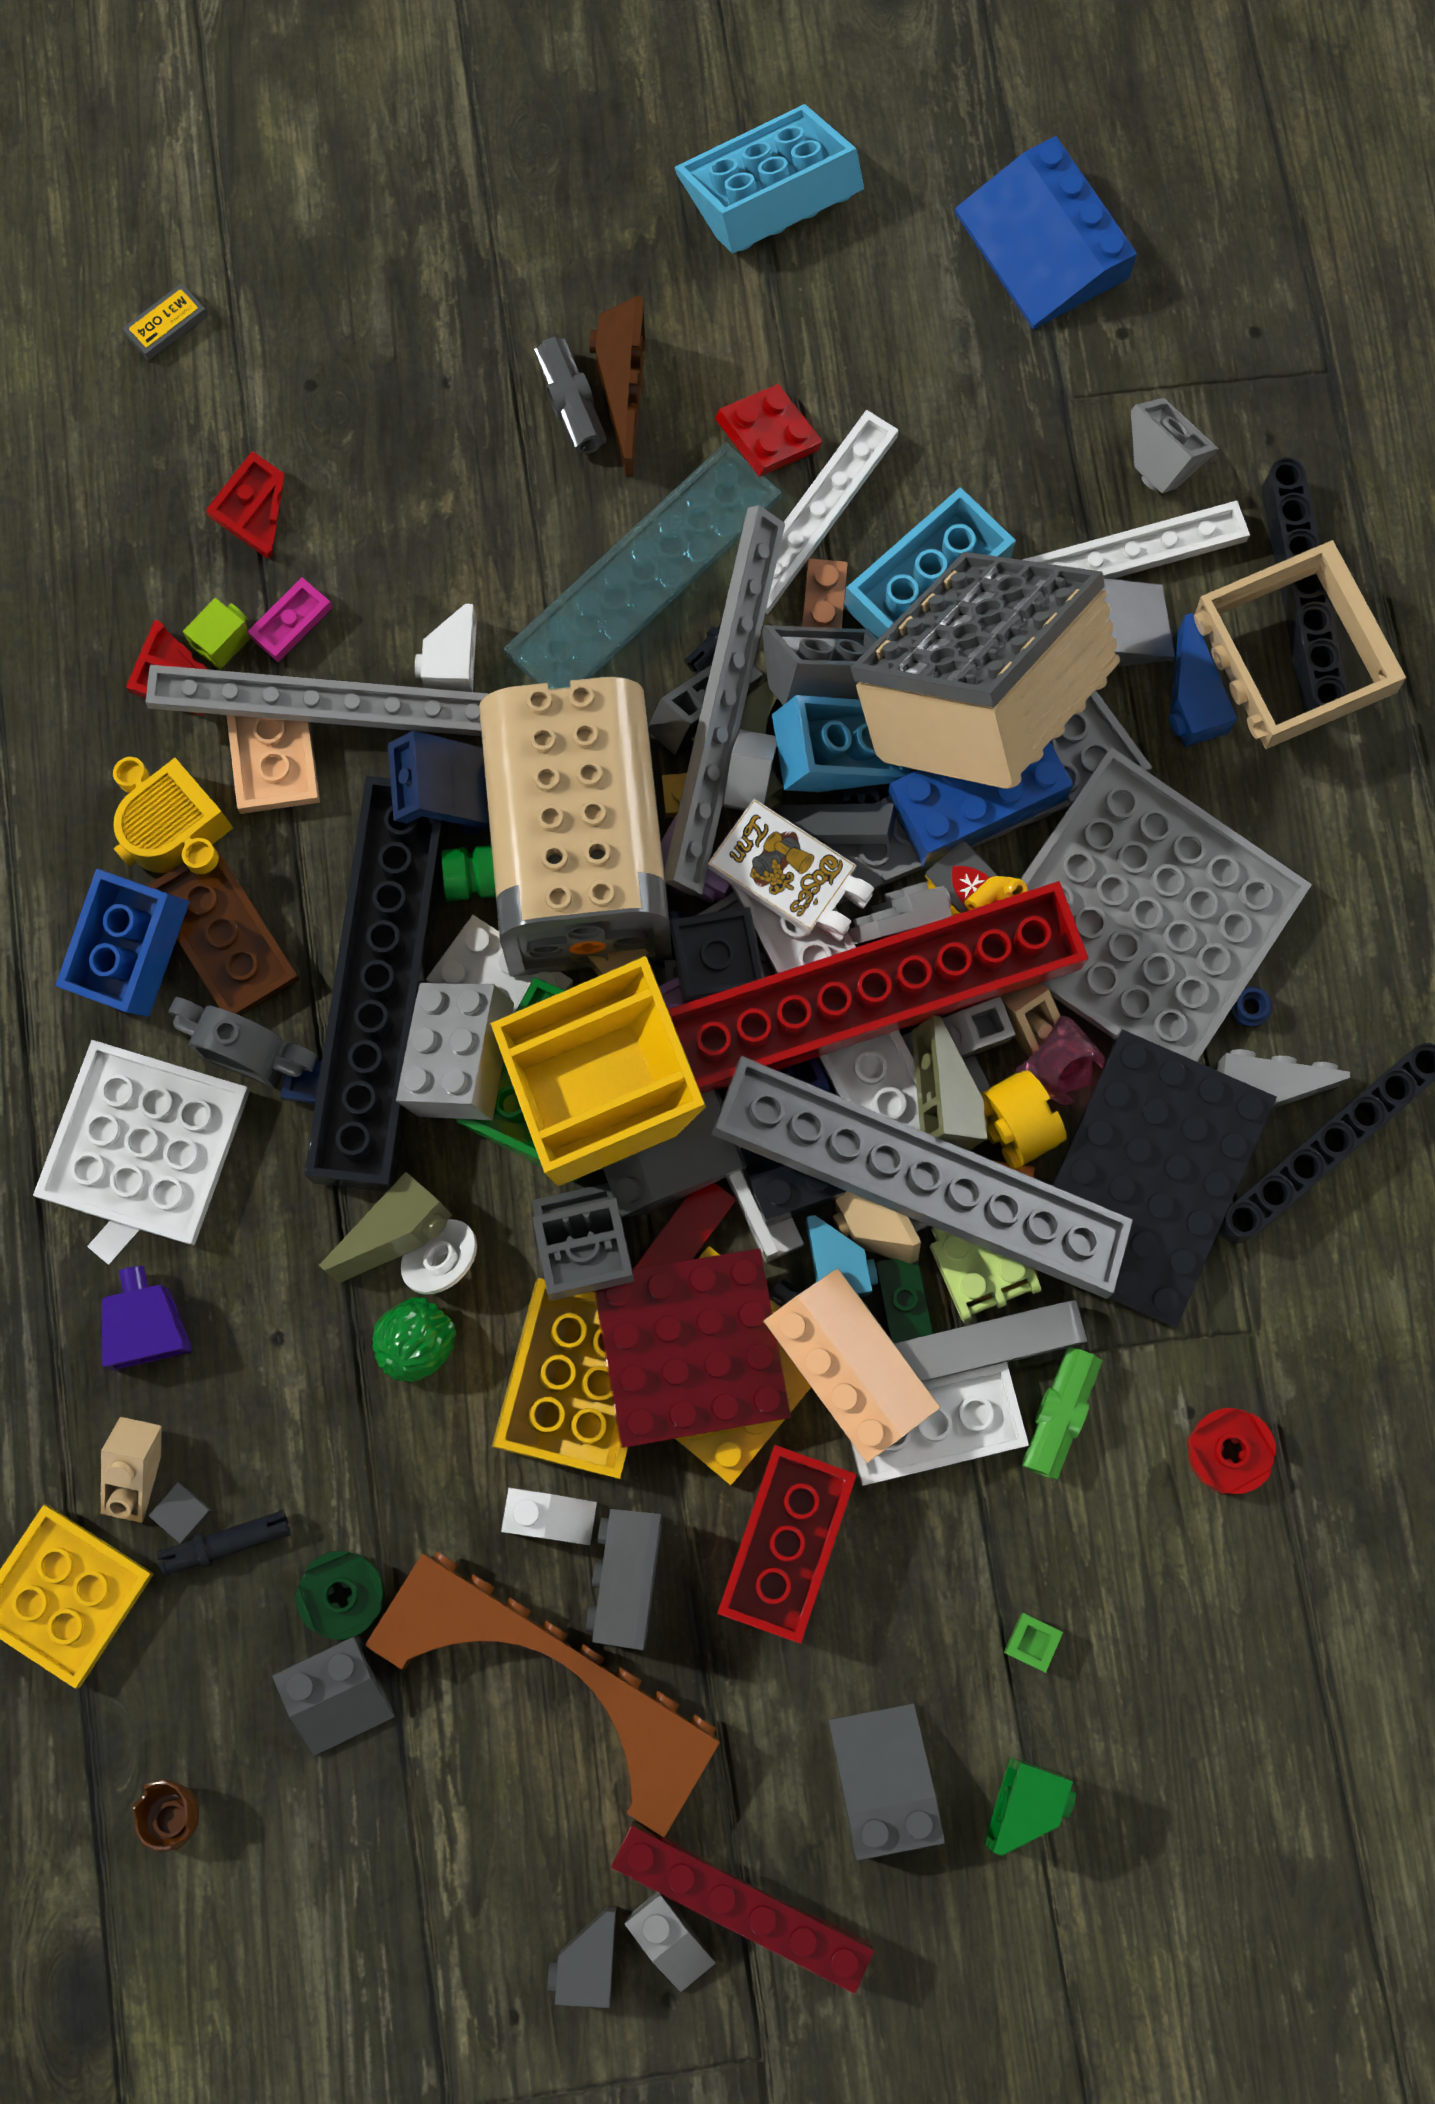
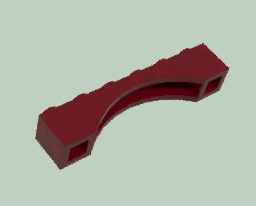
M632 1821L612 1863L611 1868L853 1994H856L873 1956L874 1949L870 1942L829 1921L796 1908L751 1886L693 1854L674 1841L662 1837L635 1821Z

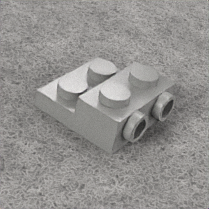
M927 882L884 894L886 902L871 906L873 911L871 915L853 919L855 927L849 929L848 932L854 944H859L952 916L950 894L944 886L928 889Z

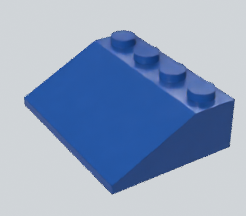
M1057 136L1023 152L959 204L954 211L1033 330L1128 280L1137 256L1136 251Z

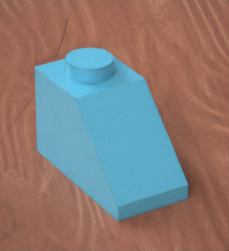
M816 1215L808 1216L805 1224L816 1282L839 1268L860 1298L870 1296L872 1293L871 1285L878 1284L874 1259L866 1260L865 1249Z

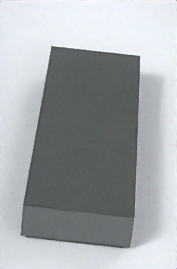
M894 803L781 805L776 810L777 814L823 844H890L897 815Z

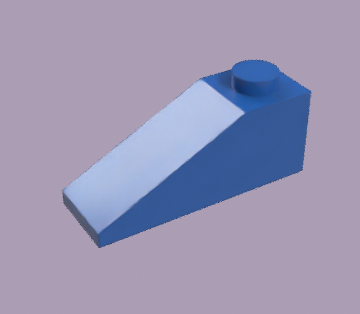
M1193 613L1185 615L1177 632L1169 715L1171 730L1176 737L1180 736L1184 748L1229 733L1237 720L1205 640L1196 627Z

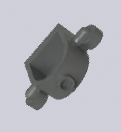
M175 997L168 1011L170 1015L175 1017L173 1020L174 1027L192 1036L188 1046L202 1060L273 1089L277 1088L283 1073L292 1077H298L304 1070L312 1072L319 1058L316 1053L304 1047L283 1041L281 1037L267 1028L218 1007L206 1006L204 1009L186 999Z

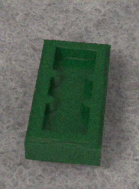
M898 1259L876 1262L875 1266L888 1334L893 1343L932 1335L933 1332L918 1261L911 1264Z

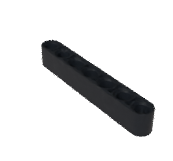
M1292 457L1280 458L1273 463L1262 485V497L1275 564L1294 557L1295 555L1290 550H1297L1303 553L1320 546L1304 466ZM1277 479L1286 480L1290 485H1283ZM1284 514L1294 516L1297 521L1288 520ZM1316 573L1280 588L1304 713L1325 704L1319 699L1318 695L1328 696L1332 701L1348 695V686L1331 600ZM1297 586L1307 587L1311 594L1301 592ZM1304 622L1314 623L1318 631L1309 629ZM1311 658L1320 659L1326 667L1316 666Z
M1422 1043L1404 1055L1229 1206L1219 1229L1221 1236L1228 1242L1237 1244L1243 1243L1258 1234L1435 1081V1044ZM1416 1057L1427 1061L1430 1067L1429 1074L1423 1073L1417 1068L1415 1063ZM1386 1083H1392L1397 1086L1400 1091L1399 1100L1388 1096L1385 1090ZM1356 1108L1363 1109L1370 1116L1369 1126L1362 1125L1355 1118ZM1325 1134L1333 1135L1340 1142L1339 1152H1334L1327 1148L1324 1141ZM1295 1160L1303 1161L1308 1165L1310 1169L1308 1179L1301 1178L1296 1174L1294 1170ZM1264 1186L1273 1187L1277 1190L1280 1197L1278 1205H1272L1263 1197ZM1233 1213H1242L1247 1217L1249 1221L1247 1232L1239 1231L1234 1227L1232 1223Z

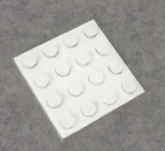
M91 1040L33 1196L195 1246L250 1090L246 1086Z

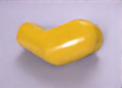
M993 876L987 879L968 897L964 904L969 911L1026 892L1028 887L1019 878Z

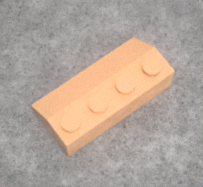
M839 1268L801 1292L764 1320V1323L866 1463L941 1408Z

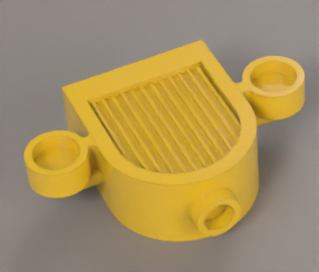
M126 757L118 761L113 769V777L121 789L129 794L121 801L114 816V832L120 844L113 849L127 866L131 867L134 863H137L148 871L167 873L185 863L196 874H206L212 871L219 859L218 852L213 844L233 829V826L218 806L176 758H173L152 776L149 775V771L138 758Z

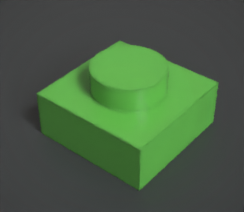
M1021 1613L1004 1653L1046 1673L1063 1632L1025 1613Z

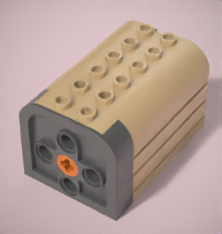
M600 677L571 680V687L548 689V683L514 686L492 692L480 702L479 710L499 937L510 977L532 975L539 972L551 973L596 968L587 956H601L608 961L609 952L646 949L649 953L646 956L649 962L672 960L670 922L645 697L642 686L635 681L619 677Z

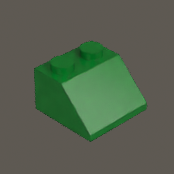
M1010 1756L983 1843L993 1853L1003 1856L1058 1828L1062 1817L1068 1819L1073 1810L1076 1792L1071 1790L1073 1781L1060 1774Z

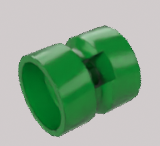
M491 845L476 846L473 853H468L464 847L441 850L447 902L469 900L472 893L476 892L481 899L496 897Z

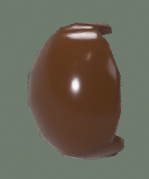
M164 1779L145 1784L143 1786L145 1789L144 1794L132 1806L135 1818V1832L143 1846L161 1853L181 1848L193 1836L199 1823V1803L189 1788L173 1780Z

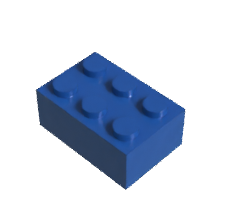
M96 869L55 986L127 1013L149 1017L190 901L133 880Z

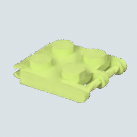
M933 1227L932 1232L937 1242L932 1243L930 1248L963 1323L972 1320L971 1315L995 1305L998 1309L1006 1306V1301L1029 1291L1032 1294L1041 1291L1040 1283L1033 1268ZM1022 1280L1027 1282L1004 1293L1001 1290ZM988 1294L992 1295V1298L968 1307L966 1304Z

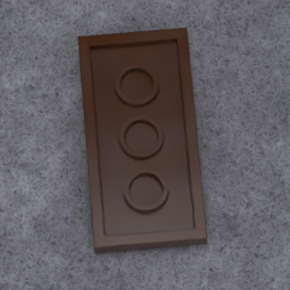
M213 845L218 852L219 859L216 867L209 873H193L183 863L147 886L190 901L177 940L219 1008L242 1016L300 979L216 845Z

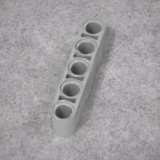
M1073 1300L895 1343V1346L921 1381L924 1382L1003 1362L1008 1363L1065 1349L1068 1346H1077L1088 1341L1077 1301Z

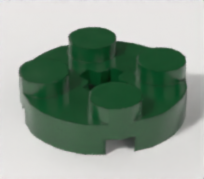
M333 1551L319 1556L308 1565L297 1588L296 1605L302 1621L315 1633L317 1632L321 1636L330 1639H350L364 1633L383 1612L385 1587L382 1576L376 1566L361 1554ZM339 1582L343 1588L350 1587L352 1590V1595L348 1597V1605L344 1608L341 1607L339 1602L331 1603L329 1596L335 1593L334 1585Z

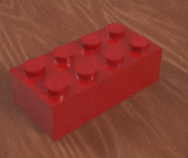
M774 1445L717 1614L801 1644L854 1485L856 1473Z

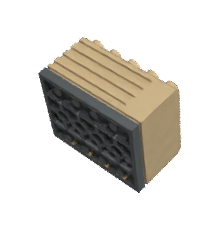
M963 552L851 666L854 681L859 682L856 688L875 754L884 763L1004 789L1017 786L1021 782V773L1030 763L1037 762L1043 757V748L1051 739L1057 738L1065 732L1064 725L1074 714H1078L1086 708V700L1094 691L1106 686V677L1120 662L1119 655L1115 654V649L1117 648L1116 638H1113L1111 635L1114 631L1113 623L1111 620H1108V615L1111 613L1109 603H1105L1104 600L1107 592L1102 590L1105 587L1103 572Z

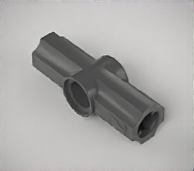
M552 337L543 340L534 349V352L547 383L546 389L557 419H562L566 433L576 453L587 455L598 451L606 443V435L593 407L594 399L584 373H579L565 338L558 339Z

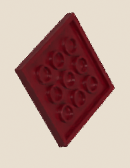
M761 1248L632 1269L635 1282L594 1291L620 1448L791 1418L778 1342L764 1323V1320L772 1315Z

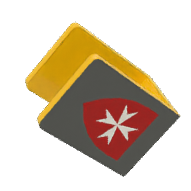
M965 841L957 844L925 874L928 880L926 881L928 889L944 886L948 890L951 898L950 910L952 916L968 911L964 904L965 900L987 879L998 876Z

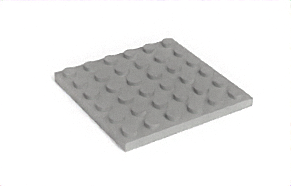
M1112 747L1105 753L1021 877L1026 883L1028 891L1060 881L1089 958L1081 970L1042 982L1041 984L1049 989L1051 996L1114 1040L1119 1030L1123 1029L1194 1061H1198L1312 885Z

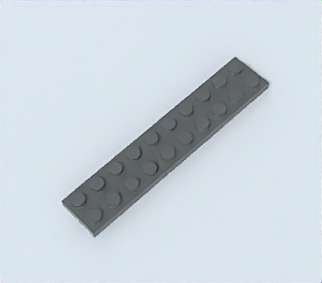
M741 1056L711 1135L1105 1299H1108L1114 1293L1133 1219Z

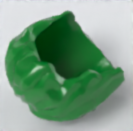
M411 1297L396 1305L382 1315L374 1325L372 1348L378 1367L383 1369L385 1375L391 1376L393 1380L400 1382H416L432 1375L446 1362L454 1348L457 1333L455 1325L448 1316L444 1315L442 1310L438 1309L435 1303H429L426 1298Z

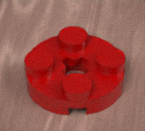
M1222 1408L1213 1411L1198 1421L1187 1439L1188 1458L1193 1472L1204 1485L1217 1493L1237 1495L1253 1491L1265 1483L1271 1474L1274 1456H1276L1275 1439L1267 1424L1260 1417L1252 1413H1247L1237 1408ZM1227 1439L1231 1444L1239 1443L1242 1447V1450L1238 1452L1240 1460L1235 1464L1230 1458L1224 1459L1221 1454L1225 1449L1223 1442Z

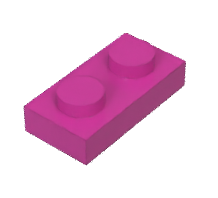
M301 577L247 633L250 639L279 662L333 607L325 596Z

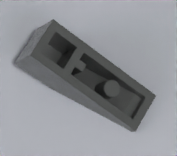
M712 665L662 697L648 725V732L675 756L691 745V738L696 735ZM754 666L748 692L763 676Z

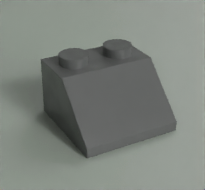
M361 1636L345 1640L272 1676L290 1720L314 1756L395 1717Z

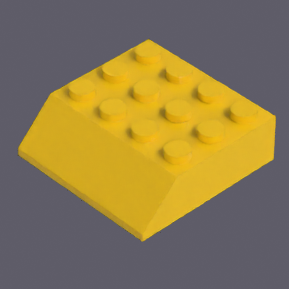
M646 956L490 1023L544 1173L558 1187L676 1137L706 1108Z

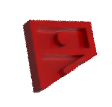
M251 451L207 507L206 515L269 559L273 551L285 481L284 473Z

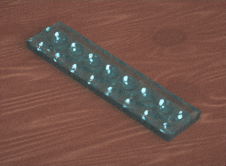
M725 442L503 648L505 655L536 684L548 683V689L571 687V680L590 679L741 537L747 508L760 505L769 511L781 500V491L764 476L759 477L746 459Z

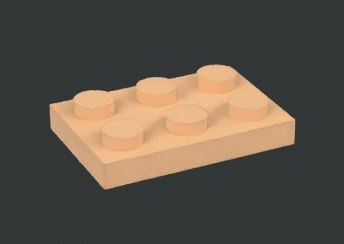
M227 715L236 802L240 814L320 803L310 722Z

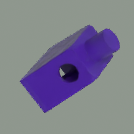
M133 1266L120 1270L119 1275L123 1293L107 1296L102 1299V1366L114 1371L192 1353L189 1339L170 1290L163 1285L148 1287L145 1266Z

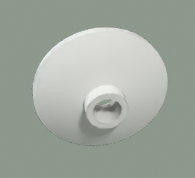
M449 1219L445 1229L439 1236L430 1239L425 1246L403 1255L401 1275L407 1286L420 1294H435L455 1285L468 1272L474 1262L477 1252V1240L474 1232L464 1222Z

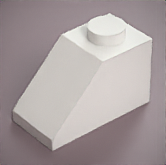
M464 604L423 639L422 654H416L415 676L416 678H421L424 688L473 692L477 618L473 604Z
M508 1488L501 1532L590 1545L597 1502Z

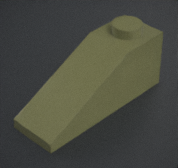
M933 1015L911 1031L920 1131L969 1151L987 1140L988 1121L985 1117L984 1100L942 1018Z
M405 1172L319 1266L334 1280L341 1283L425 1246L430 1239L436 1238L443 1232L452 1214L438 1199Z

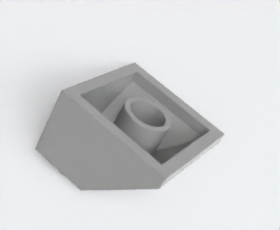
M1165 398L1136 404L1131 410L1134 467L1143 475L1141 479L1144 484L1155 492L1165 493L1177 489L1219 449Z

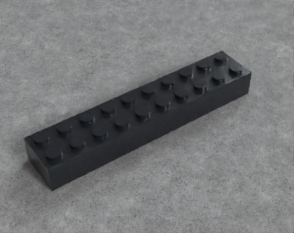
M366 776L304 1173L313 1184L387 1192L397 1182L407 1109L396 1101L419 983H426L442 873L441 850L445 849L449 825V822L423 816L407 824L394 821L390 778Z

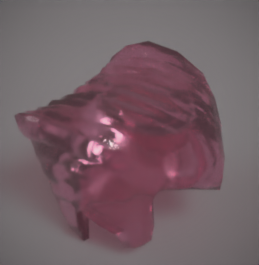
M1060 1016L1053 1030L1045 1039V1043L1040 1045L1039 1050L1035 1051L1015 1071L1016 1073L1023 1070L1030 1071L1040 1081L1053 1101L1068 1106L1074 1100L1066 1092L1091 1086L1092 1061L1094 1060L1103 1068L1105 1058L1095 1044L1091 1042L1090 1038L1070 1017Z

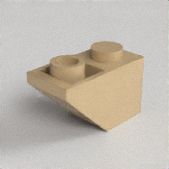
M124 1417L119 1418L101 1450L100 1514L139 1523L143 1522L161 1458V1425Z

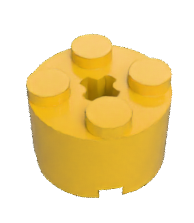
M1023 1070L980 1093L984 1100L985 1117L988 1121L987 1138L993 1145L998 1142L1001 1144L1003 1156L1011 1169L1015 1170L1066 1141V1130L1058 1111L1051 1112L1046 1102L1051 1099L1040 1081L1030 1071Z

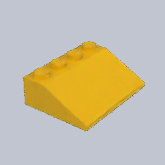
M538 1278L533 1289L492 1448L620 1479L628 1447L620 1448L595 1293L588 1292L550 1301L545 1279Z

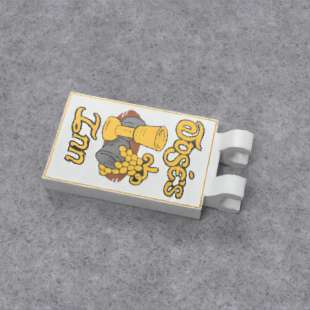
M755 799L750 803L708 862V869L808 935L818 926L839 941L843 939L850 929L851 920L843 914L833 911L841 898L845 896L854 904L864 909L873 896L872 892L874 891V887L866 881L852 877L857 865Z

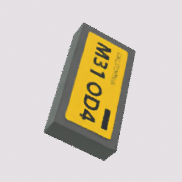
M181 283L125 325L122 330L131 343L149 361L201 322L208 314L202 304Z

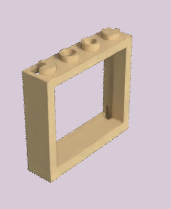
M1333 540L1201 596L1196 614H1194L1198 631L1203 636L1207 635L1213 646L1211 652L1216 666L1220 670L1225 669L1231 681L1229 688L1234 701L1238 705L1243 704L1249 716L1247 724L1251 734L1255 739H1261L1265 749L1398 693L1406 679L1402 668ZM1316 573L1374 683L1276 725L1219 614Z

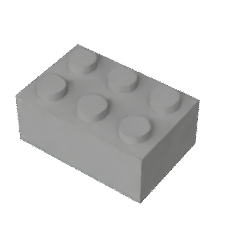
M419 983L396 1101L417 1117L493 1120L504 1060L490 1023L512 1014L514 1002L494 984Z

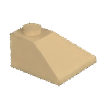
M848 1191L845 1195L836 1199L835 1211L837 1214L833 1215L832 1219L840 1233L846 1237L849 1236L850 1240L866 1251L910 1264L918 1261L921 1241L908 1216Z

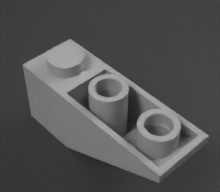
M1001 996L942 1018L962 1059L1006 1044L1016 1035ZM912 1032L903 1035L902 1038L914 1059Z
M1243 1049L1231 1050L1230 1053H1226L1217 1062V1071L1277 1096L1272 1109L1339 1087L1350 1078L1349 1071L1338 1070V1065L1333 1063L1314 1062L1312 1066L1296 1064L1297 1059L1289 1056H1273L1271 1060L1255 1057V1052Z

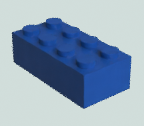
M1049 742L1043 748V757L1039 761L1028 765L1021 773V782L1015 787L1004 789L917 770L890 783L887 801L888 803L895 804L896 818L922 867L925 868L938 862L959 843L965 841L969 846H972L1065 802L1074 784Z

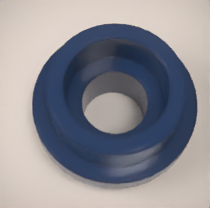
M1248 986L1244 988L1230 1011L1233 1018L1239 1024L1246 1027H1257L1270 1017L1272 1002L1264 990ZM1244 1002L1254 1003L1257 1008L1256 1013H1247L1244 1009Z

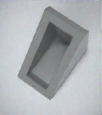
M739 729L731 754L723 807L745 811L753 799L765 805L777 750L775 736Z

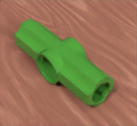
M1070 1346L1066 1348L1052 1388L1049 1387L1038 1409L1035 1419L1037 1427L1024 1456L1022 1467L1041 1476L1058 1480L1072 1440L1078 1437L1089 1410L1087 1400L1096 1382L1102 1359L1081 1349Z

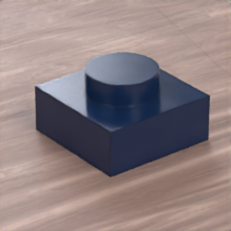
M317 1061L312 1072L304 1070L298 1077L284 1074L280 1096L282 1100L315 1104L322 1061Z

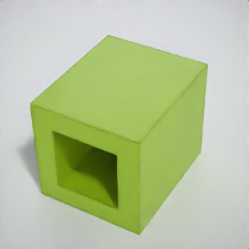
M214 598L183 630L190 646L219 671L250 640L247 633L248 628L245 624L248 619L244 613L232 603L226 607L217 598Z

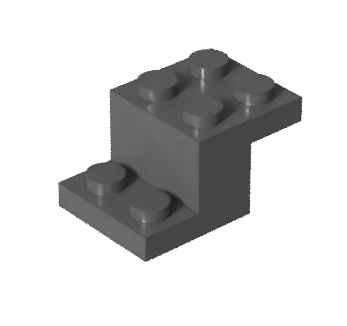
M608 1183L532 1200L535 1215L532 1219L550 1301L635 1282L617 1200L613 1197Z

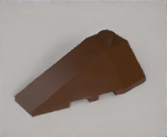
M635 296L599 314L597 330L591 329L589 352L596 354L597 369L626 476L630 477L634 476L646 343L644 297Z

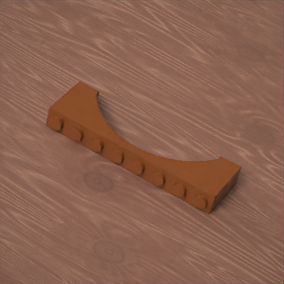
M436 1551L433 1557L428 1554H421L365 1646L400 1669L407 1668L413 1658L434 1649L474 1641L504 1642L521 1645L541 1652L562 1663L578 1675L595 1693L607 1710L618 1732L625 1752L631 1784L632 1803L626 1814L662 1837H665L720 1743V1739L713 1735L717 1728L694 1714L690 1721L677 1713L676 1710L680 1704L658 1690L654 1697L639 1688L642 1680L622 1667L619 1668L617 1673L602 1665L605 1657L591 1647L583 1644L580 1650L565 1642L568 1633L547 1620L543 1626L535 1623L528 1618L531 1610L515 1599L509 1597L506 1604L491 1595L495 1587L482 1578L473 1574L468 1580L456 1573L455 1569L459 1564L438 1551Z

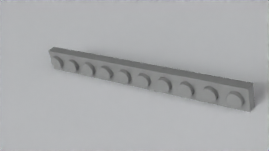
M760 505L747 508L664 871L665 883L691 896L702 895L708 862L710 861L723 804L731 754L741 724L785 527L783 521Z
M150 665L146 705L148 709L482 736L479 705L482 699L489 694Z

